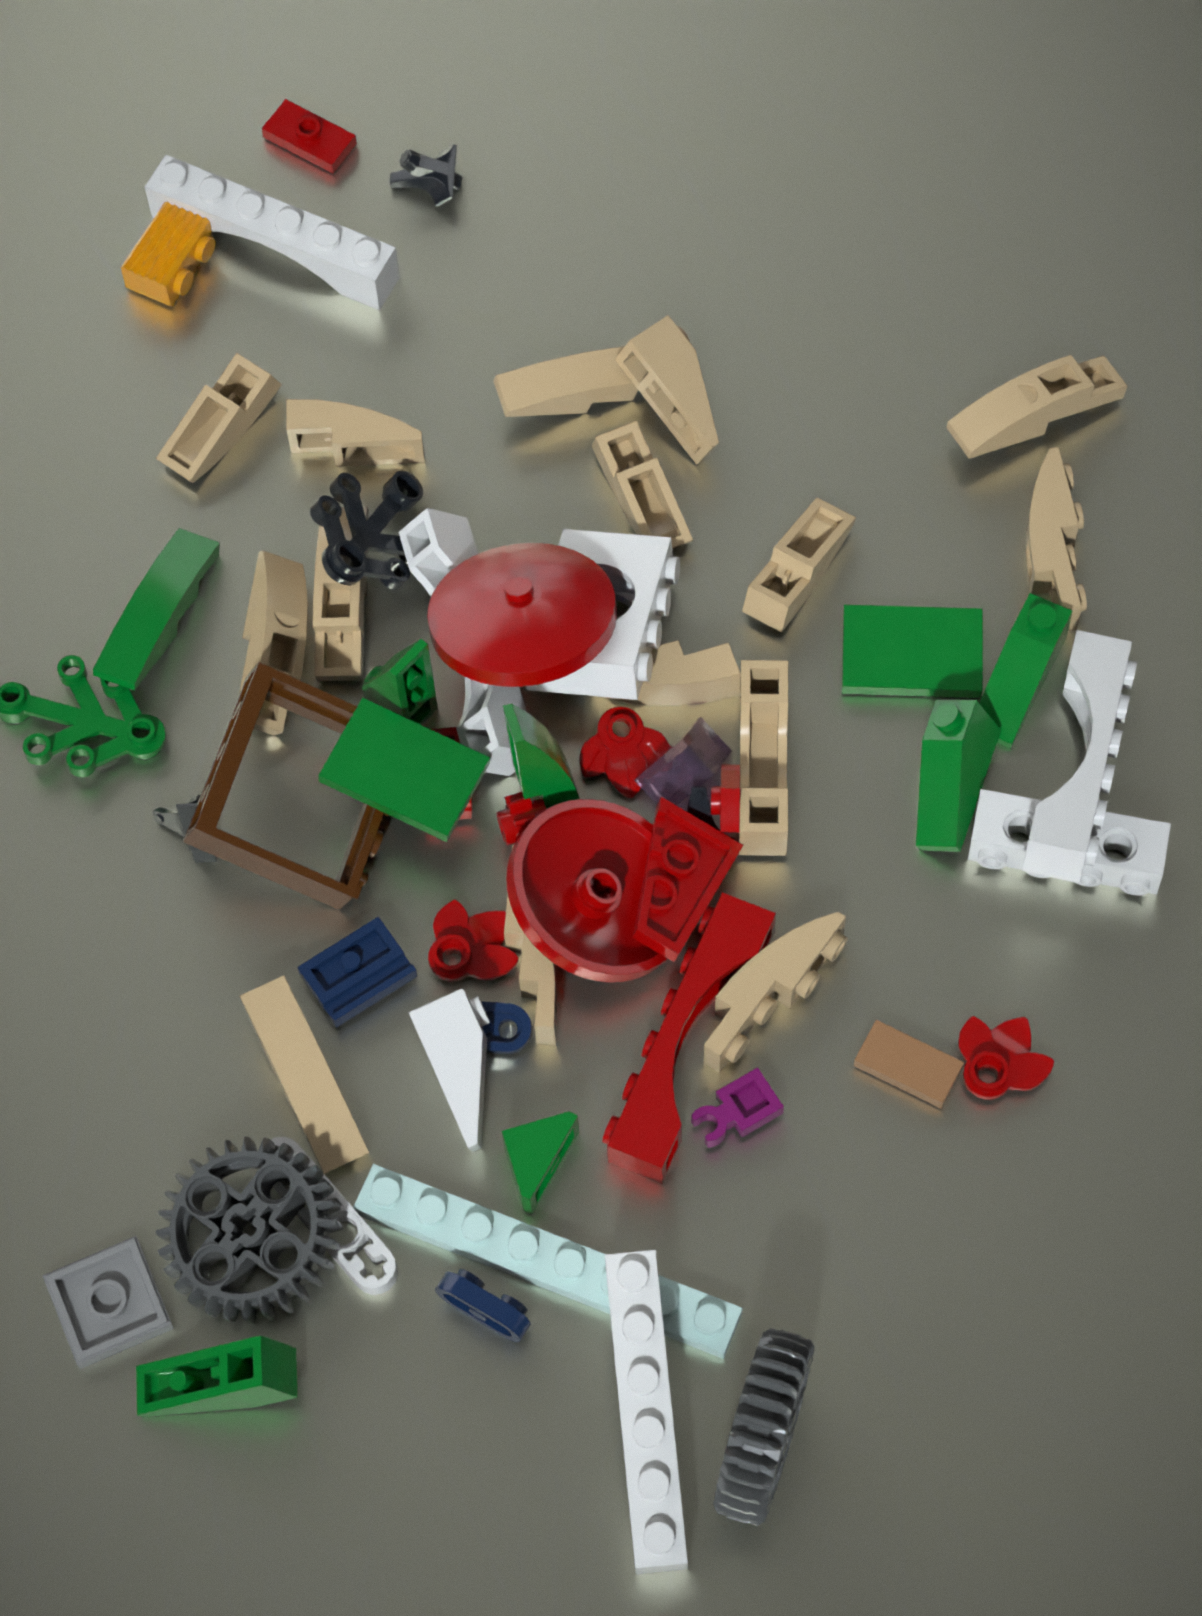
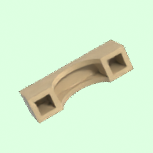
M741 660L739 843L743 847L739 855L787 856L788 661Z

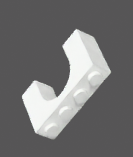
M563 529L558 546L575 550L597 563L609 577L614 588L615 599L630 608L616 620V626L608 644L591 662L563 678L543 684L527 686V690L638 700L643 681L649 682L653 667L652 648L658 649L660 647L662 638L661 617L668 616L670 612V585H677L679 580L680 558L673 557L671 537Z

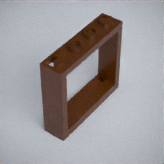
M258 662L245 678L183 842L340 910L351 899L357 900L362 887L367 883L369 874L363 870L368 856L373 858L380 847L384 832L378 830L383 815L388 816V814L363 803L335 880L216 828L264 700L340 734L343 733L357 708L356 705Z

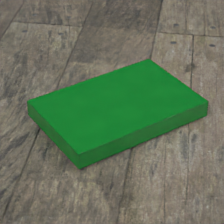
M844 604L842 694L982 697V608Z
M362 697L320 771L318 780L324 785L447 842L490 764V757Z

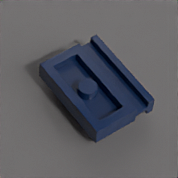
M379 916L297 967L299 975L323 1010L332 1019V1023L336 1028L418 977L416 968L406 958L404 951Z

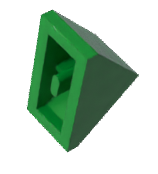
M568 1111L502 1131L504 1149L524 1212L533 1215L578 1136V1115Z

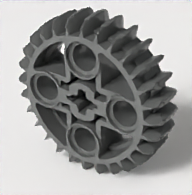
M244 1137L241 1151H238L237 1147L230 1140H225L224 1155L219 1156L212 1148L207 1147L206 1153L209 1162L202 1165L195 1159H190L189 1163L195 1173L190 1178L180 1173H177L175 1176L183 1186L179 1193L165 1191V1195L175 1204L172 1210L160 1209L158 1211L162 1218L170 1222V1227L157 1229L156 1234L161 1239L171 1243L158 1249L159 1256L166 1260H173L164 1268V1271L171 1278L180 1277L174 1284V1288L184 1295L191 1292L187 1300L196 1308H200L206 1302L204 1307L205 1313L212 1317H217L223 1309L224 1319L232 1323L236 1322L241 1310L242 1318L249 1324H255L257 1310L260 1309L266 1319L274 1321V1305L279 1304L288 1313H293L291 1297L297 1295L302 1300L308 1302L310 1297L304 1287L309 1282L319 1287L324 1286V1282L316 1274L319 1267L334 1269V1264L324 1256L326 1250L341 1249L340 1244L328 1237L329 1233L343 1230L342 1224L338 1220L328 1218V1216L340 1211L341 1208L335 1200H325L334 1192V1188L326 1181L318 1183L324 1176L323 1171L317 1165L308 1168L310 1159L304 1153L299 1152L293 1157L294 1151L286 1143H282L275 1152L276 1145L271 1139L266 1137L263 1138L258 1151L256 1143L250 1137ZM252 1168L259 1169L241 1194L223 1181V1178L235 1172ZM289 1179L290 1189L283 1198L271 1200L270 1195L273 1185L280 1180ZM220 1191L221 1200L214 1210L203 1212L202 1205L205 1197L209 1193ZM305 1203H307L311 1223L310 1236L307 1243H304L287 1229ZM195 1217L212 1232L192 1257L189 1231L191 1221ZM248 1223L257 1228L255 1234L251 1237L242 1231ZM289 1248H297L298 1255L295 1263L290 1268L279 1269L278 1259L281 1253ZM227 1260L228 1270L225 1276L220 1280L210 1281L209 1272L211 1267L217 1261ZM257 1266H260L278 1280L275 1284L262 1290L238 1292Z
M770 1328L763 1332L756 1347L729 1433L720 1475L716 1484L717 1489L714 1495L713 1504L716 1512L727 1516L729 1519L758 1526L765 1522L769 1514L793 1438L815 1351L812 1341L801 1337V1335Z

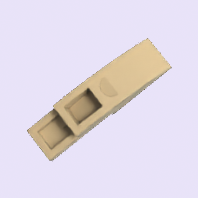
M1068 355L1032 369L992 390L950 419L946 428L970 459L1045 435L1048 423L1123 399L1128 386L1104 355L1081 363H1077L1072 355Z
M1059 447L1049 449L1040 467L1034 486L1026 529V571L1030 593L1034 595L1049 593L1051 602L1073 611L1069 631L1077 630L1081 611H1086L1087 609L1084 586L1082 583L1076 584L1073 571H1076L1074 547L1078 529L1084 528V516L1080 502H1073L1070 490L1074 488L1072 468L1069 463L1063 464Z
M341 507L342 514L339 519L345 538L350 541L352 534L345 509ZM363 507L367 520L369 509L368 507ZM319 525L312 627L315 630V678L317 681H362L364 667V600L367 597L368 577L363 576L358 583L348 586L340 584L328 576L321 558L323 551L329 545L324 527ZM368 550L365 552L366 558H368Z
M263 550L258 553L242 636L243 639L249 640L240 691L246 676L258 662L300 681L304 663L308 613L307 587L303 564ZM264 700L254 729L274 736L283 733L287 709Z
M835 912L791 930L752 957L731 977L715 997V1015L721 1018L722 1021L704 1044L703 1063L719 1073L729 1060L736 1063L750 1042V1038L747 1035L756 1023L762 1026L768 1021L777 1006V1001L791 1009L799 996L806 999L813 992L821 977L818 970L827 959L832 962L835 961L847 943L848 937L844 935L846 916L840 912Z

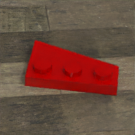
M661 797L656 806L632 938L675 962L743 845Z

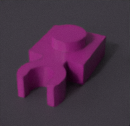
M757 1067L717 1090L716 1099L720 1105L717 1107L707 1105L696 1109L691 1115V1123L694 1127L704 1121H711L716 1124V1130L705 1136V1145L707 1148H711L723 1142L727 1130L735 1127L740 1136L744 1137L784 1113V1106Z

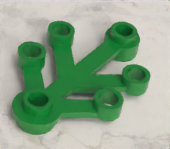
M75 655L62 658L57 665V671L61 682L65 686L70 687L80 708L32 696L28 688L20 683L8 682L0 687V718L4 722L17 724L25 721L30 716L70 726L48 737L42 733H33L26 737L23 742V751L27 761L33 765L46 764L53 755L71 748L66 756L70 772L77 777H87L97 767L125 754H129L137 759H150L161 751L166 742V731L163 723L153 715L141 713L130 689L120 685L110 687L108 686L109 681L100 678L104 694L115 700L124 720L106 716L86 679L87 670L84 661ZM77 667L80 669L74 675L65 674L69 668ZM11 696H19L14 702L5 701ZM141 731H150L144 738L134 736ZM97 735L114 738L94 749L86 745H78ZM36 745L46 746L40 753L30 752ZM80 757L89 758V761L84 765L78 766L74 764L75 760Z

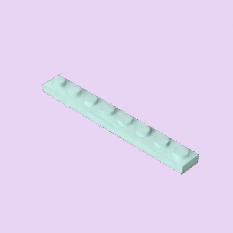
M376 1164L372 1165L353 1206L360 1216L610 1314L605 1265L606 1254ZM658 1275L664 1336L724 1359L742 1316L743 1308Z

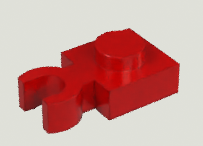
M721 764V786H711V815H720V832L739 833L740 764Z

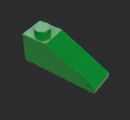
M1029 593L1008 635L979 702L1001 729L997 743L1008 748H1012L1067 638L1073 612L1032 593Z
M419 639L393 655L383 666L378 665L373 668L365 678L362 686L364 698L423 725L438 709L428 643Z
M977 700L935 701L922 739L916 847L919 850L961 852L980 790L982 789L1001 733V729Z
M259 1335L137 1365V1416L153 1417L255 1408L298 1398L296 1348Z

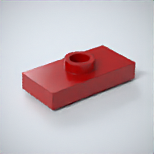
M287 99L282 102L261 128L263 138L334 174L357 145L355 134Z

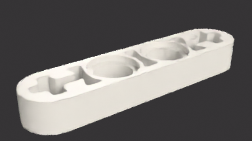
M287 1137L271 1139L276 1145L275 1152L282 1143H286L293 1149V1157L299 1152L304 1153L310 1159L308 1168L313 1165L316 1166L293 1139ZM324 1175L318 1183L326 1181L334 1188V1192L325 1200L333 1199L341 1208L340 1211L328 1216V1218L336 1219L339 1222H350L357 1228L356 1238L351 1243L340 1245V1250H327V1252L363 1292L371 1295L385 1293L392 1288L398 1276L394 1256ZM283 1179L273 1185V1188L281 1198L288 1193L289 1189L285 1187L290 1185L289 1179ZM303 1207L297 1216L310 1230L309 1209ZM369 1241L371 1243L370 1245L365 1246L366 1242ZM363 1247L366 1255L374 1264H380L382 1261L386 1262L382 1266L385 1275L379 1280L374 1275H370L366 1279L364 1278L367 1273L363 1261L357 1255ZM354 1256L351 1261H347V1258Z

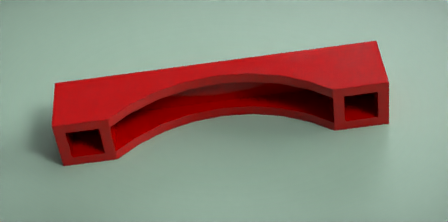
M723 892L716 907L708 906L698 929V932L702 933L703 936L697 949L691 946L688 948L680 967V974L684 975L678 990L670 988L661 1009V1015L665 1016L659 1032L651 1030L645 1041L641 1057L646 1059L640 1074L632 1072L625 1085L622 1100L627 1101L622 1114L620 1117L613 1115L605 1129L602 1142L607 1144L609 1163L663 1184L682 1142V1124L675 1104L673 1085L675 1067L683 1043L697 1018L714 1001L717 994L731 977L752 957L770 944L775 933V912Z

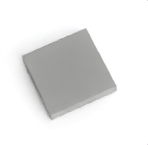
M136 1236L42 1275L79 1369L174 1329Z

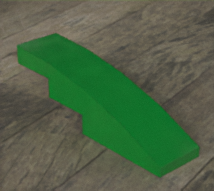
M178 528L128 602L93 668V676L133 691L136 690L177 637V622L198 597L199 581L219 557L220 542Z

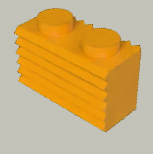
M168 201L164 202L121 266L126 288L168 306H174L175 300L179 298V295L184 296L190 290L197 267L200 266L201 262H208L214 252L215 239L213 238L210 221L206 217L202 218L198 214L194 215L191 211H186L183 207L178 208L175 204L171 205Z

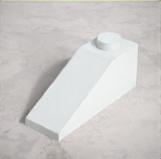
M462 988L409 1012L467 1147L474 1152L482 1148L487 1037L482 1026L489 1024L490 1021L479 997L469 999L468 994Z

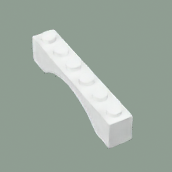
M164 156L144 187L152 218L155 217L166 201L171 205L175 204L178 208L183 207L194 215L198 214L202 218L206 217L210 221L212 232L240 236L276 250L309 269L341 295L377 310L381 309L400 278L396 247L171 156Z
M426 508L398 532L409 570L430 596H432L440 581L453 568L478 554L467 517ZM465 677L463 714L456 728L460 743L490 757V764L486 770L487 773L510 776L515 770L511 759L503 705L512 703L526 711L520 688L494 686Z
M1080 630L1076 631L1063 696L1074 710L1082 728L1086 756L1068 782L1054 794L1037 803L1022 871L1080 883L1084 864L1094 866L1100 838L1091 836L1092 828L1102 830L1108 801L1099 800L1100 792L1109 794L1115 765L1106 764L1107 757L1117 758L1123 730L1114 729L1115 722L1124 724L1130 696L1121 694L1122 688H1132L1137 662L1128 660L1132 641Z
M656 1250L605 1255L635 1571L636 1574L686 1570L688 1569Z

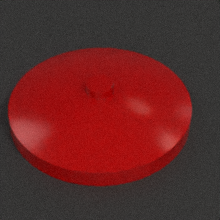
M518 543L481 552L453 568L434 590L429 601L427 619L433 647L438 656L452 670L464 677L484 684L502 687H523L563 678L591 662L605 648L613 635L617 620V608L614 588L609 577L592 559L563 546L545 543Z
M577 799L562 802L546 809L532 820L513 846L509 856L506 876L507 892L513 914L530 942L551 962L574 975L599 982L631 981L653 972L668 959L632 938L653 824L639 814L623 806L603 800Z

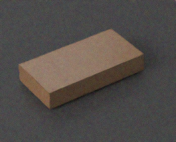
M878 1020L873 1024L854 1060V1067L940 1109L943 1108L964 1066L963 1061Z

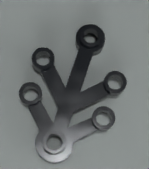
M406 471L396 472L383 486V501L366 520L359 495L361 485L352 474L343 472L329 486L333 497L323 495L310 508L312 519L318 525L324 527L329 545L322 553L323 567L331 579L343 585H355L365 576L379 578L389 589H399L410 578V570L407 566L408 563L400 536L382 534L381 532L397 512L410 510L422 498V485L411 473ZM339 503L344 505L352 534L350 541L346 540L339 519L342 514ZM369 550L397 554L400 559L390 558L387 562L366 558L365 552Z

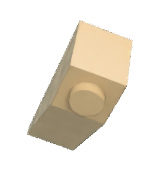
M667 315L629 340L617 355L615 361L697 465L718 445L719 440L696 350L691 345L686 332L677 326L670 316Z

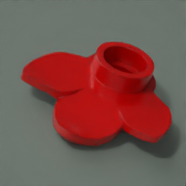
M621 706L611 708L601 716L597 725V734L584 743L579 756L580 769L584 778H592L606 773L612 786L627 799L634 798L639 792L647 777L648 769L661 772L671 771L674 760L671 747L664 735L657 730L644 727L642 719L634 710ZM616 722L626 723L629 727V734L624 737L617 736L613 732V724Z
M454 899L446 904L437 913L433 922L436 941L432 944L428 953L431 971L438 978L451 982L462 980L467 976L489 981L509 973L517 965L519 958L513 951L502 946L505 941L506 912L486 911L469 917L465 908L457 900ZM451 954L461 957V961L456 965H448L444 962V959Z
M971 1016L959 1033L958 1048L966 1061L963 1080L967 1089L981 1099L999 1098L1009 1089L1018 1091L1032 1090L1044 1082L1053 1069L1054 1059L1044 1054L1030 1052L1031 1030L1026 1017L1007 1020L991 1030L982 1020ZM983 1071H990L996 1076V1080L992 1083H985L979 1078V1074Z

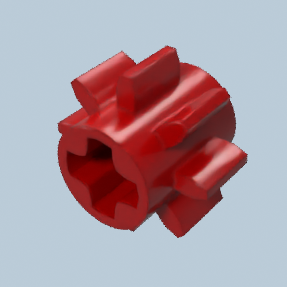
M522 792L504 797L506 809L497 811L496 817L506 846L516 843L518 837L531 821L546 810L542 798L532 801L530 798L524 799Z

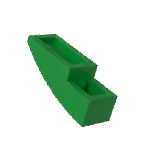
M512 703L503 705L512 764L524 799L539 796V798L543 799L546 809L562 802L580 799L567 759L558 741L549 730L531 714Z

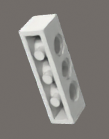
M981 789L968 860L977 861L981 866L989 869L1010 867L1022 870L1028 842H1017L1011 838L1010 834L1021 832L1030 836L1036 805L1042 800ZM1105 812L1102 830L1092 828L1091 836L1100 838L1094 866L1084 864L1080 883L1077 884L1088 887H1095L1100 884L1119 887L1123 892L1131 895L1157 894L1164 872L1171 823ZM1118 850L1126 858L1115 860L1107 856L1105 851ZM1026 872L1034 877L1048 878V876Z

